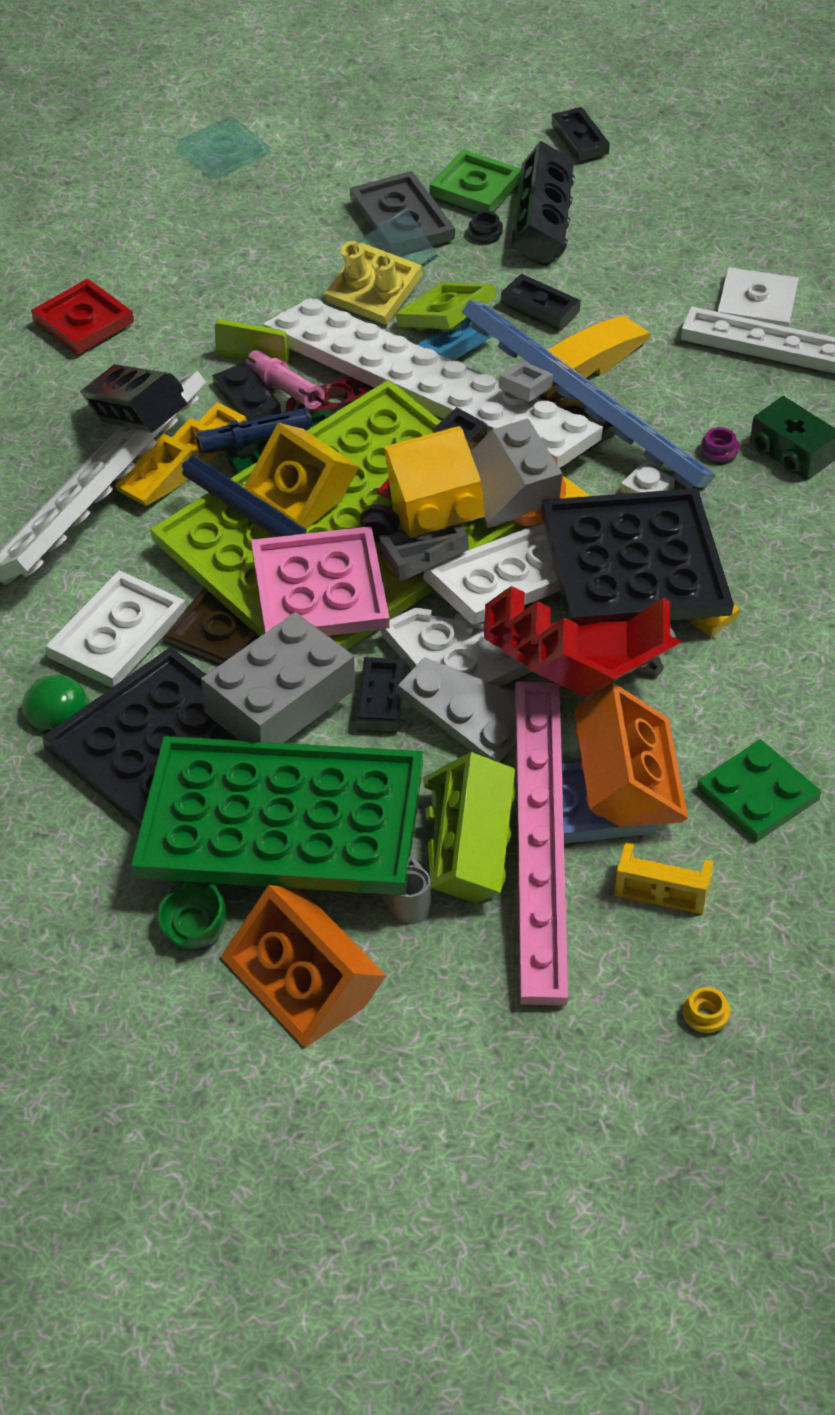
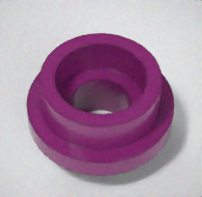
M716 427L710 429L702 438L700 449L706 458L717 462H725L736 457L739 450V442L734 432L730 429Z

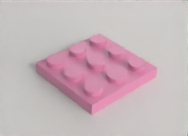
M372 526L251 540L265 633L294 612H297L327 636L390 628L389 613Z

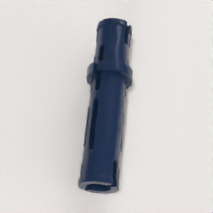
M304 407L291 412L239 423L237 420L229 421L226 426L195 432V440L198 452L201 456L233 449L236 452L243 450L244 446L268 441L277 423L302 428L307 431L312 427L309 410Z

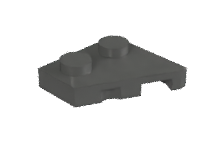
M460 524L412 538L405 531L379 536L381 551L400 581L406 580L469 549L467 533Z

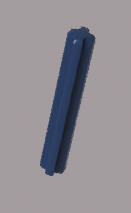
M190 456L187 461L183 462V476L273 536L306 534L307 530L303 526L198 457Z

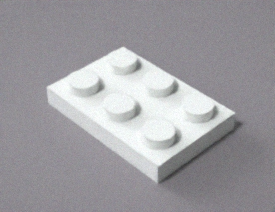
M119 570L46 645L47 657L112 688L121 682L168 632L185 611V600Z

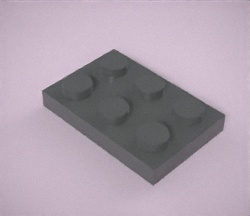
M413 171L350 188V200L390 254L398 256L455 239V227Z

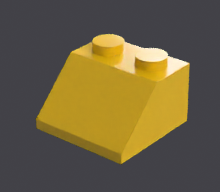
M277 423L244 488L307 529L342 500L360 466L304 429Z
M460 426L384 447L393 511L398 515L401 527L410 538L485 517L481 479L464 432Z

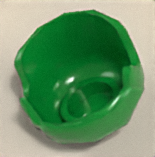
M65 675L45 676L37 679L25 693L22 700V713L26 721L39 733L43 734L45 730L54 729L80 711L90 701L84 689L72 678Z
M186 882L180 888L170 891L160 902L157 924L170 944L182 949L196 950L214 943L224 931L227 910L222 895L213 883L206 886L197 882Z

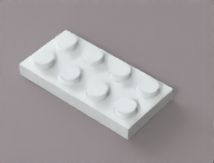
M544 523L462 552L425 570L423 577L432 588L472 625L484 621L485 604L510 586L525 592L524 605L561 591Z

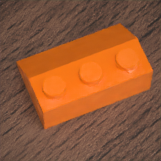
M613 682L574 708L577 726L576 735L579 740L582 758L581 768L584 773L587 790L586 801L589 809L594 814L604 817L619 827L682 823L688 819L668 717Z
M268 885L221 955L224 962L303 1047H308L364 1009L387 976L303 889L284 888L282 886Z

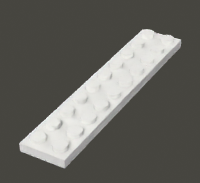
M306 299L302 303L263 323V327L283 330L287 333V348L375 388L389 379L430 413L443 419L458 407L487 423L488 434L492 429L529 418L559 468L599 442L602 438L603 426L589 421L582 415L573 414L557 407L553 402L544 401L537 397L530 402L517 399L514 395L499 389V381L493 376L482 374L466 367L462 362L440 356L432 349L423 348L409 342L405 337L384 331L375 324L359 320L348 312L339 311L323 304L318 299Z

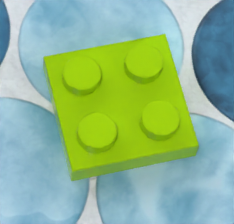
M441 282L395 313L399 327H412L417 331L433 328L441 329L442 332H449L459 328L462 325L461 321L467 318L461 312L469 300L487 304L496 298L497 295L493 283Z

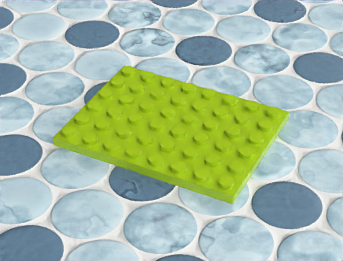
M388 379L307 430L308 433L360 467L342 500L306 529V534L360 528L361 512L368 505L382 504L393 510L392 501L377 494V490L388 479L384 447L432 434L433 428L441 421ZM256 463L230 479L244 488ZM209 492L150 529L151 539L251 630L253 629L259 637L265 634L251 540L275 536ZM481 518L460 524L468 536V550L519 532L527 527L518 525L517 522L508 521L487 528ZM399 525L397 532L404 531L401 525ZM374 540L390 620L435 589L423 579L424 571L400 581L382 553L380 541ZM375 630L331 635L328 637L347 650Z

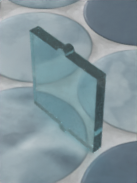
M407 208L387 222L381 221L378 228L359 240L360 244L364 243L420 264L422 268L439 257Z

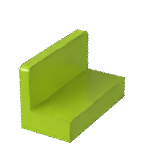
M217 319L214 324L216 355L256 362L248 355L252 351L260 350L270 358H278L288 364L294 350L287 348V333L283 330L224 319Z

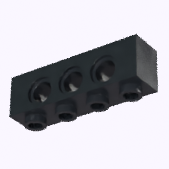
M541 140L521 166L510 248L540 265L547 266L554 257L559 258L563 254L568 244L566 230L570 224L568 212L573 201V197L570 195L575 176L573 175L574 160Z
M116 364L112 365L80 391L102 422L153 433L188 405L181 395L184 389L173 374Z

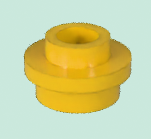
M702 987L686 998L683 1006V1017L686 1023L696 1031L703 1033L717 1032L723 1029L729 1021L730 1005L725 996L717 989ZM701 1009H709V1010H711L714 1014H711V1015L703 1014V1013L699 1012V1010H701Z

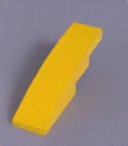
M622 315L575 333L549 348L548 351L585 378L593 372L600 376L650 339V332ZM552 381V387L542 393V395L547 398L556 392L555 387L557 383Z
M216 402L199 421L190 417L173 437L163 433L156 441L157 443L154 447L146 452L134 464V468L115 485L116 490L145 506L169 494L188 480L182 474V464L190 456H196L208 463L221 452L218 451L201 456L197 449L195 432L226 426L229 421L237 420L238 423L247 421L246 416Z

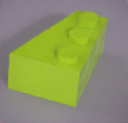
M470 752L423 777L424 788L431 790L432 806H428L425 809L426 820L434 823L435 840L431 839L428 842L431 888L477 903L501 893L506 878L504 868L506 846L511 835L509 819L511 805L515 798V787L513 786L515 768Z

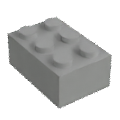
M294 612L201 678L204 712L239 741L284 743L355 690L354 656L297 612Z

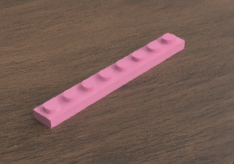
M516 682L520 1005L567 1006L568 977L560 686L555 682Z

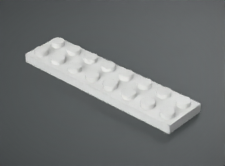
M198 371L178 379L184 389L181 395L188 403L181 411L186 410L198 400L199 396L196 393L206 383ZM174 415L153 433L119 426L0 550V582L3 585H7L20 574L27 577L34 573L43 564L40 557L46 551H53L66 540L67 536L64 532L70 526L75 527L90 514L87 508L93 502L101 501L112 491L111 482L115 478L118 480L129 473L135 466L132 460L137 455L142 456L153 448L157 443L154 437L158 433L161 434L170 429L178 421L177 417Z

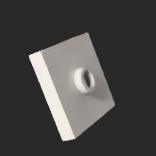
M728 267L718 312L789 327L799 278Z

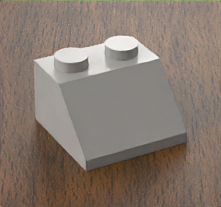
M529 418L492 429L471 450L482 484L485 517L481 519L487 528L541 509L542 500L560 498L563 473Z

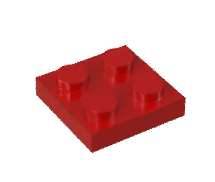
M88 278L31 310L33 322L77 355L134 323L133 311Z

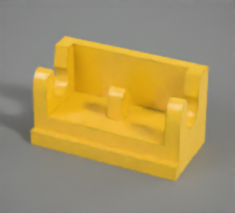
M625 843L617 868L614 896L703 915L712 879L714 861L705 859L702 872L634 858V854H632L634 844Z

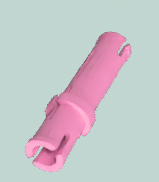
M260 350L252 351L248 355L256 363L254 364L246 359V365L268 387L282 390L308 409H316L322 404L313 397L316 395L324 400L323 389L291 371L284 361L278 358H270Z

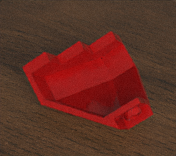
M510 586L485 604V640L526 665L534 673L584 697L646 665L682 643V641L670 636V601L665 598L657 601L627 622H597L581 626L566 618L561 619L557 623H550L551 608L538 601L524 610L525 592L513 586Z

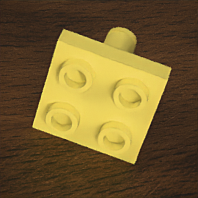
M349 241L341 248V255L345 265L324 294L326 302L387 326L423 276L422 265L364 243L357 245L355 241Z

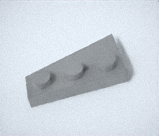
M425 657L398 685L396 693L471 752L502 763L516 747L514 692Z

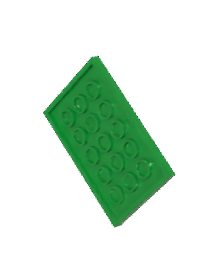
M164 736L131 864L133 878L264 887L274 885L296 889L405 895L423 770V751Z

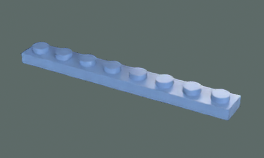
M468 301L461 313L472 320L469 324L470 327L483 336L488 337L491 334L500 341L498 347L503 352L514 358H517L519 355L529 364L552 373L553 381L557 383L555 387L557 392L571 401L577 398L587 405L584 411L589 416L601 423L607 420L616 427L613 431L616 436L631 445L634 441L646 449L643 455L648 460L660 467L665 463L675 471L674 479L689 489H692L694 486L707 487L716 474L489 306L478 301Z

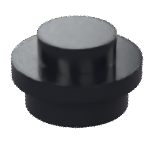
M480 211L473 215L468 225V232L476 240L492 241L502 235L503 224L496 213Z
M368 505L362 510L360 515L361 527L372 526L375 541H380L379 536L396 533L400 525L398 515L386 505Z

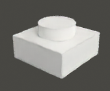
M643 462L621 483L620 492L625 494L672 490L675 479Z

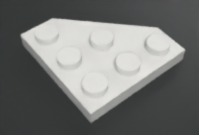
M414 608L390 619L389 629H381L383 638L402 659H406V664L411 670L425 657L499 687L532 672L526 665L503 652L502 649L484 639V621L472 625L461 614H456L455 619L432 616V610Z

